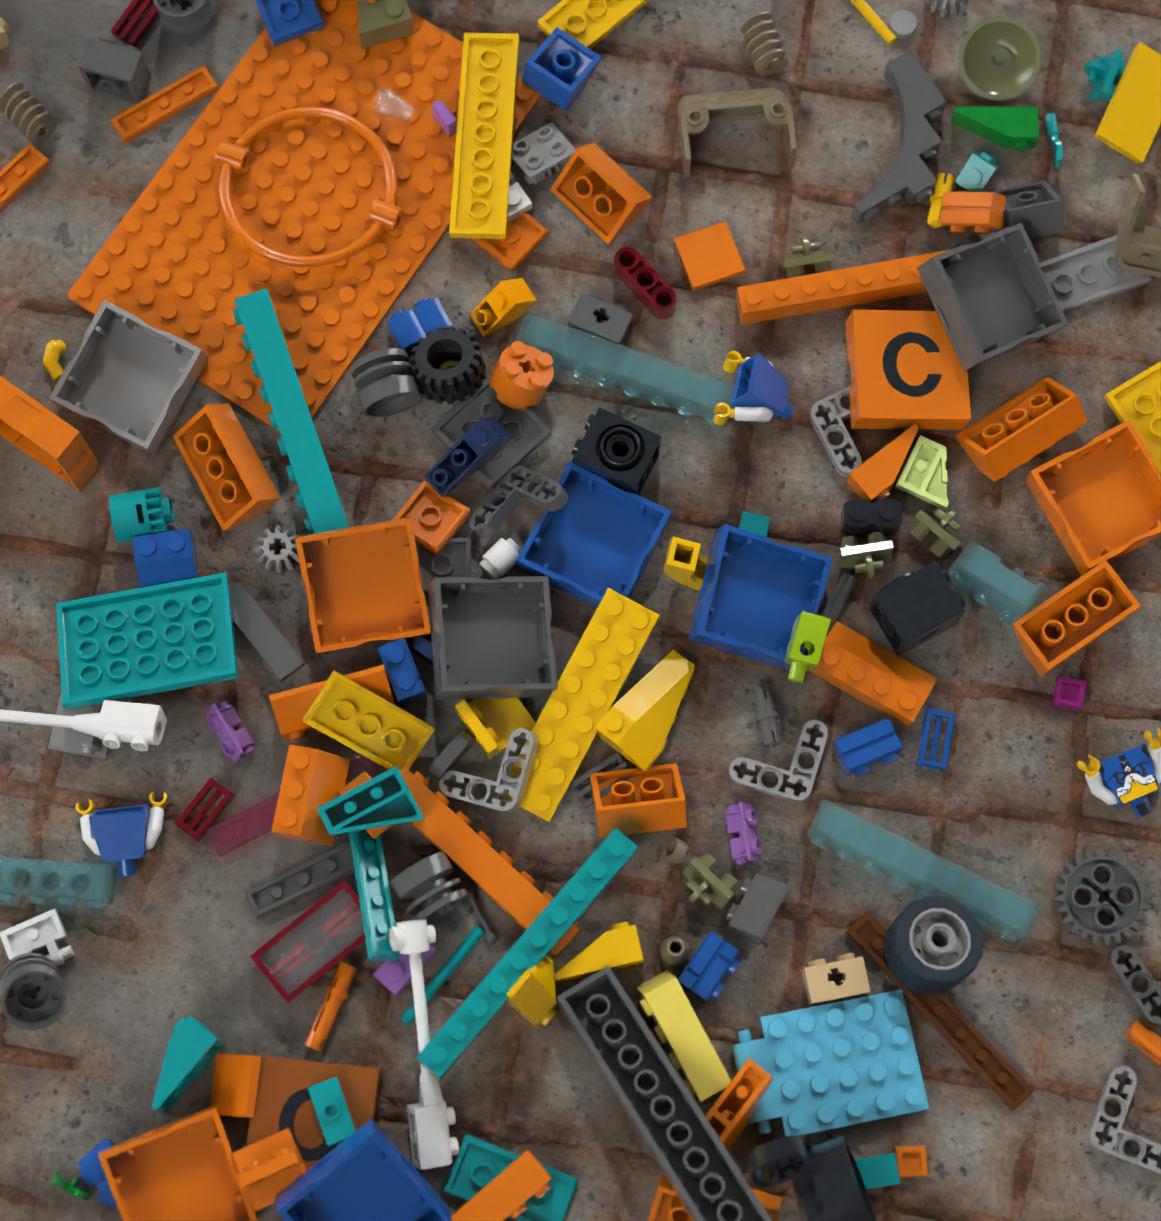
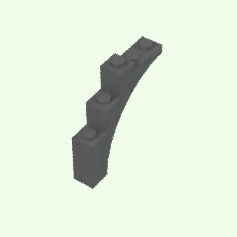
M910 50L888 62L884 73L895 95L900 111L902 129L900 150L896 161L882 182L870 194L854 205L852 216L857 224L864 220L869 222L880 215L881 210L888 206L893 208L899 205L904 198L911 206L918 201L919 203L927 201L934 194L937 181L925 163H929L938 156L942 141L930 124L935 123L943 116L946 100Z

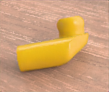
M51 340L46 345L43 357V364L54 382H58L64 372L58 362L60 355H63L67 350L66 344L62 340Z

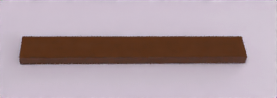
M866 912L846 931V934L898 990L902 989L903 995L1011 1112L1034 1092V1089L943 992L937 995L920 994L917 991L909 990L894 978L895 976L889 970L887 960L884 957L885 945L883 944L887 931L869 912Z

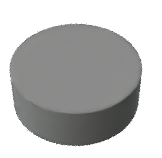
M908 10L896 11L890 18L889 29L899 39H906L914 34L917 27L916 16Z

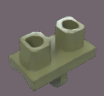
M801 236V245L791 246L792 255L802 253V256L781 261V269H786L787 277L792 278L804 276V266L813 265L814 274L831 271V262L835 258L834 251L811 255L812 251L820 250L819 242L809 243L807 236Z
M938 508L934 515L941 520L940 523L935 521L924 510H920L915 515L917 520L909 532L921 542L930 531L934 532L939 538L931 546L930 550L940 559L949 554L953 549L957 550L962 545L958 539L945 529L948 526L956 532L961 527L953 520L958 513L954 509L946 514Z
M875 532L868 535V544L858 545L857 537H843L839 561L841 571L854 569L855 573L865 572L867 579H873L874 570L884 569V564L892 563V541H887L883 532Z
M709 853L699 859L694 857L682 874L689 880L686 885L694 892L689 897L692 903L700 898L706 905L713 902L721 910L734 895L733 891L738 884V880L729 873H726L721 879L716 877L712 871L717 867L718 863Z

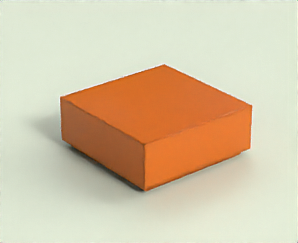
M926 1145L894 1147L899 1178L928 1176Z

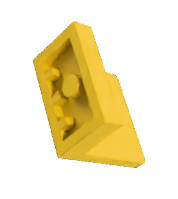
M518 698L474 699L469 703L464 699L455 705L456 713L489 759L507 747L509 737L513 731L519 728L531 731L536 724Z

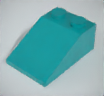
M191 1015L187 1019L181 1018L171 1030L174 1034L169 1039L152 1103V1108L158 1112L167 1113L226 1044L200 1020Z

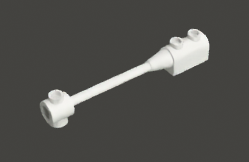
M104 700L100 713L74 716L0 709V721L72 728L73 730L98 737L100 740H103V745L108 748L118 749L121 742L131 743L133 749L141 752L147 751L149 745L160 744L167 723V718L160 705Z
M426 919L396 923L397 927H391L389 930L392 950L394 952L399 951V954H409L419 1053L430 1042L421 952L429 951V943H435L436 941L435 928L433 925H427ZM421 1065L419 1103L406 1106L413 1166L424 1170L452 1164V1156L458 1155L459 1145L457 1138L450 1137L449 1125H454L456 1122L454 1108L446 1106V1101L443 1099L437 1078Z

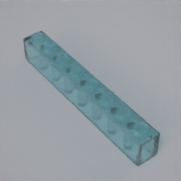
M526 312L515 341L523 342L525 345L548 353L553 358V369H567L578 378L586 379L589 377L595 379L604 387L613 388L614 386L623 389L627 395L636 398L643 396L650 399L657 406L666 407L668 405L674 407L685 416L696 415L702 417L706 423L714 426H719L713 423V418L716 415L713 411L717 404L726 403L733 409L731 400L735 385Z
M824 799L806 834L811 837L810 842L823 849L829 846L838 851L837 855L850 862H853L855 859L865 864L863 868L873 874L880 875L882 872L892 877L890 881L899 887L907 888V886L918 890L917 894L920 897L939 895L955 899L956 902L966 906L971 914H974L978 925L983 928L992 926L1000 930L998 934L1001 937L1013 942L1016 939L1022 940L1026 937L1040 906Z

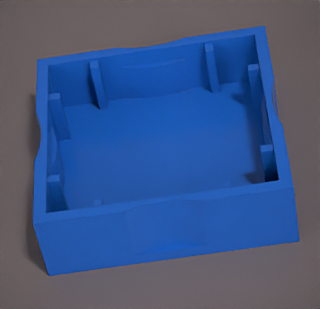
M568 462L558 481L568 493V501L558 511H545L542 518L534 526L516 560L517 569L530 576H548L550 586L595 608H598L608 588L630 599L671 521L672 511L637 494L618 489L606 479Z
M724 524L714 532L688 640L790 671L791 664H787L784 661L794 621L802 611L817 615L818 607L824 597L832 557L797 546L778 544L762 535ZM800 648V652L808 656L807 650Z
M372 1119L275 1196L277 1213L285 1221H452L448 1205Z

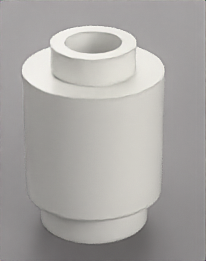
M500 538L482 556L483 560L479 563V566L493 580L499 576L503 577L517 563L516 560L521 548L511 538L507 540Z

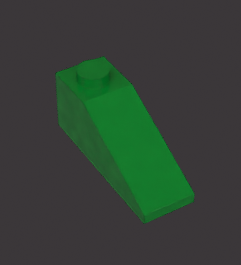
M954 106L951 124L1006 149L1025 152L1035 148L1039 138L1038 107Z

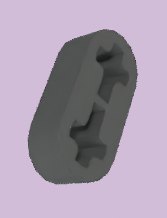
M461 730L432 763L428 772L440 781L442 776L446 772L451 771L469 750L475 738L466 730Z

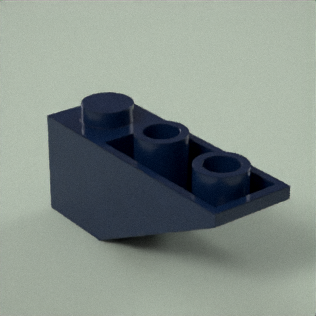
M495 417L480 418L424 477L441 497H445L493 459L511 441L512 437Z

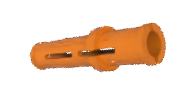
M340 961L331 985H327L325 989L327 994L310 1034L304 1043L305 1046L320 1052L323 1051L344 999H348L349 994L347 992L358 968Z

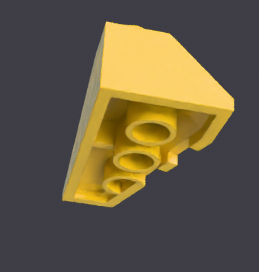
M672 650L618 700L597 724L595 729L598 731L601 740L646 772L666 746L667 736L671 726L675 723L676 713L681 700L686 695L696 666Z
M549 956L544 961H540L537 966L534 965L526 970L506 994L510 1005L536 1028L541 1023L546 1027L557 1014L553 1010L557 1006L554 964Z

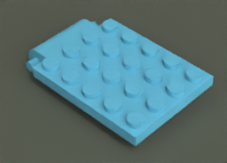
M902 989L760 1017L764 1038L752 1041L750 1029L738 1032L740 1043L732 1045L737 1073L746 1061L751 1058L774 1077L748 1124L757 1122L760 1134L772 1132L769 1120L776 1118L782 1119L785 1136H800L929 1109Z

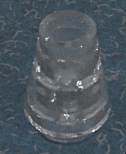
M380 88L372 105V109L376 110L377 114L409 122L415 109L414 106H411L389 88L387 91Z

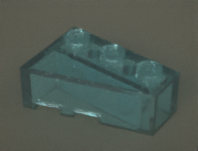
M972 540L951 565L948 571V575L951 576L950 580L956 586L962 589L967 588L974 594L975 600L984 606L989 605L996 610L997 616L1005 623L1016 622L1028 612L1046 585L1040 581L1036 585L1022 577L1024 575L1022 570L1016 567L1014 571H1011L1001 563L1002 558Z

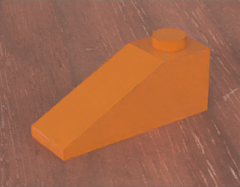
M916 423L849 474L847 483L861 500L874 503L878 500L888 499L891 496L890 490L918 432L919 426Z
M751 1058L746 1061L705 1115L727 1151L746 1128L774 1078Z

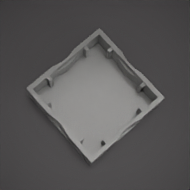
M103 300L84 334L79 351L68 363L49 399L58 407L155 456L209 357L202 349L169 332L157 330L144 323L139 317Z

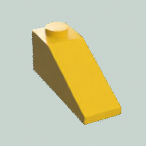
M628 922L611 925L610 931L602 934L554 974L556 983L593 975L607 966L611 970L643 963L644 959L636 925L629 926Z

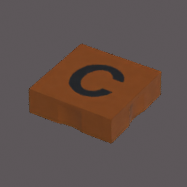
M262 1056L254 1118H250L246 1147L290 1128L307 1170L310 1169L343 1141L327 1146L307 1087L338 1077L357 1131L370 1119L373 1121L375 1119L382 1070L371 1067Z

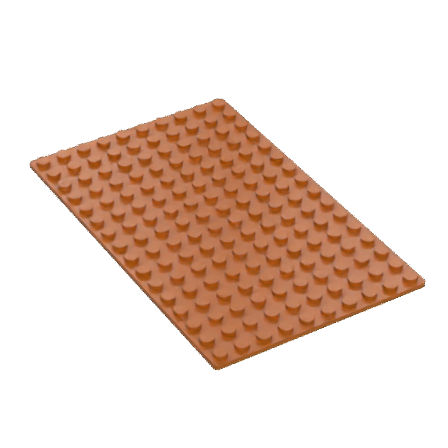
M314 0L325 28L277 46H273L265 27L68 292L69 299L93 315H96L103 300L139 317L147 325L157 330L169 332L202 349L209 359L197 381L272 427L268 413L273 412L270 402L264 404L259 387L264 386L261 376L255 378L250 361L255 360L252 350L246 351L241 335L246 334L243 324L237 325L232 311L237 308L234 299L267 288L311 418L313 419L450 226L457 132L451 137L446 134L433 118L431 105L438 100L442 101L456 118V122H458L463 42L411 11L413 35L364 49L361 47L359 35L358 0ZM518 75L513 136L541 98V94L523 83L522 78ZM311 106L334 109L353 116L366 124L379 136L387 147L395 165L397 197L394 206L402 208L403 213L400 223L394 232L383 229L370 245L354 256L331 265L305 268L282 265L270 261L252 251L235 235L221 207L219 182L222 166L216 165L214 159L220 142L222 143L225 140L234 144L249 127L266 116L286 109ZM322 118L292 119L266 129L245 147L250 150V157L245 171H242L241 174L233 171L231 176L230 193L232 205L243 227L251 236L265 246L295 256L328 254L355 242L372 226V224L367 222V217L373 201L376 199L384 201L386 195L384 167L373 146L350 127Z

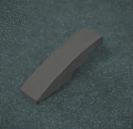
M238 581L230 587L233 622L282 683L305 666L303 661L241 583Z

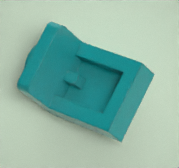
M982 151L981 154L973 153L955 182L970 192H983L993 174L1000 168L995 164L997 159L985 151Z

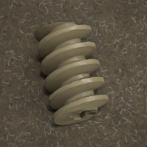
M761 11L751 15L744 20L740 27L744 35V41L747 44V50L751 54L750 58L754 63V69L756 73L762 75L777 73L783 70L789 62L788 59H782L785 57L786 52L784 49H779L782 46V42L777 39L779 36L778 31L773 30L776 25L774 21L770 20L772 17L770 11Z
M14 82L0 95V111L5 113L6 118L11 120L15 127L19 128L21 134L25 135L29 142L39 143L44 141L55 131L57 120H51V113L48 111L44 112V106L37 104L38 101L35 97H30V91L23 89L24 86L21 82Z

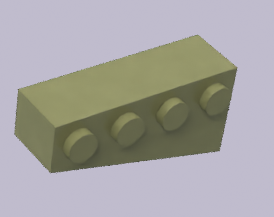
M358 0L359 35L362 49L414 34L412 16L406 0H376L374 3Z

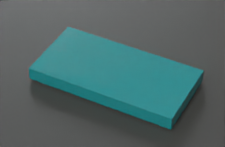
M465 1134L443 1192L468 1202L517 1160L520 1155ZM543 1165L553 1177L548 1182L552 1188L539 1199L533 1195L525 1202L528 1209L518 1216L515 1221H563L578 1178Z

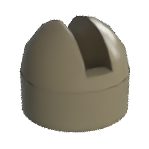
M676 837L672 838L665 847L664 858L673 863H683L688 858L685 855L689 853L688 845Z

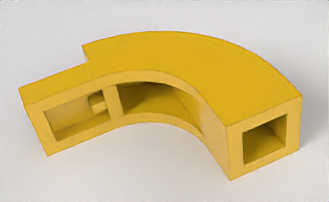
M673 536L669 543L663 568L665 574L674 581L698 591L701 589L708 561L707 557L699 553L701 544Z

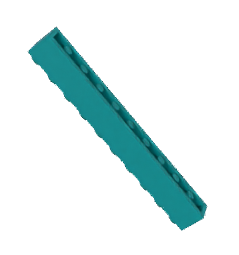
M266 288L236 298L234 300L237 308L232 311L237 325L243 324L246 334L241 335L246 351L252 350L255 360L250 361L255 378L259 376L262 378L264 386L259 387L264 404L270 402L273 412L268 413L273 430L279 428L282 438L278 439L277 442L282 456L288 454L291 465L286 466L291 482L297 481L300 491L295 492L300 509L306 507L309 518L304 519L308 533L314 534L349 528L268 290Z
M615 827L416 1057L417 1062L441 1081L509 1002L506 994L526 970L534 965L537 966L540 961H544L636 855L638 846Z

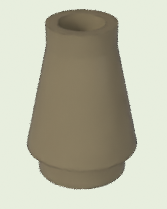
M671 936L662 942L660 955L665 963L678 966L688 959L690 950L683 938ZM676 944L680 946L681 951L673 953L670 950V946Z

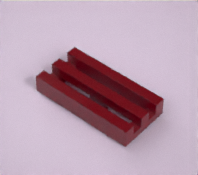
M132 0L110 30L112 35L136 47L159 14L154 1ZM151 4L154 5L147 14V16L144 18L142 23L139 25L137 30L134 32L132 37H128L134 29V27L138 25V23L141 21L142 16L147 11L149 6Z
M210 777L174 824L199 843L235 795ZM213 787L216 788L217 790L210 797L207 803L195 816L192 822L188 826H186L184 823L187 821V819L199 806V804L210 792V790ZM222 794H224L225 796H224L223 799L220 801V803L216 806V808H215V809L212 811V813L208 816V818H207V819L205 820V822L201 825V827L197 830V832H194L193 830L197 827V825L200 823V821L204 818V816H205V815L208 813V811L212 808V806H213V805L215 804V802L219 799V797H220Z

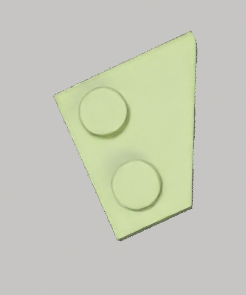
M920 435L896 484V488L946 510L949 504L947 499L946 447Z

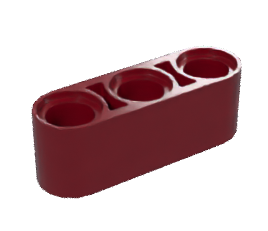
M629 246L618 249L614 257L616 275L656 318L664 320L672 317L676 310L677 301L674 290L636 249ZM623 260H631L634 264L629 267L622 266L620 262ZM643 279H647L651 281L652 284L650 286L644 287L641 286L638 282ZM666 299L671 304L662 307L657 304V301Z

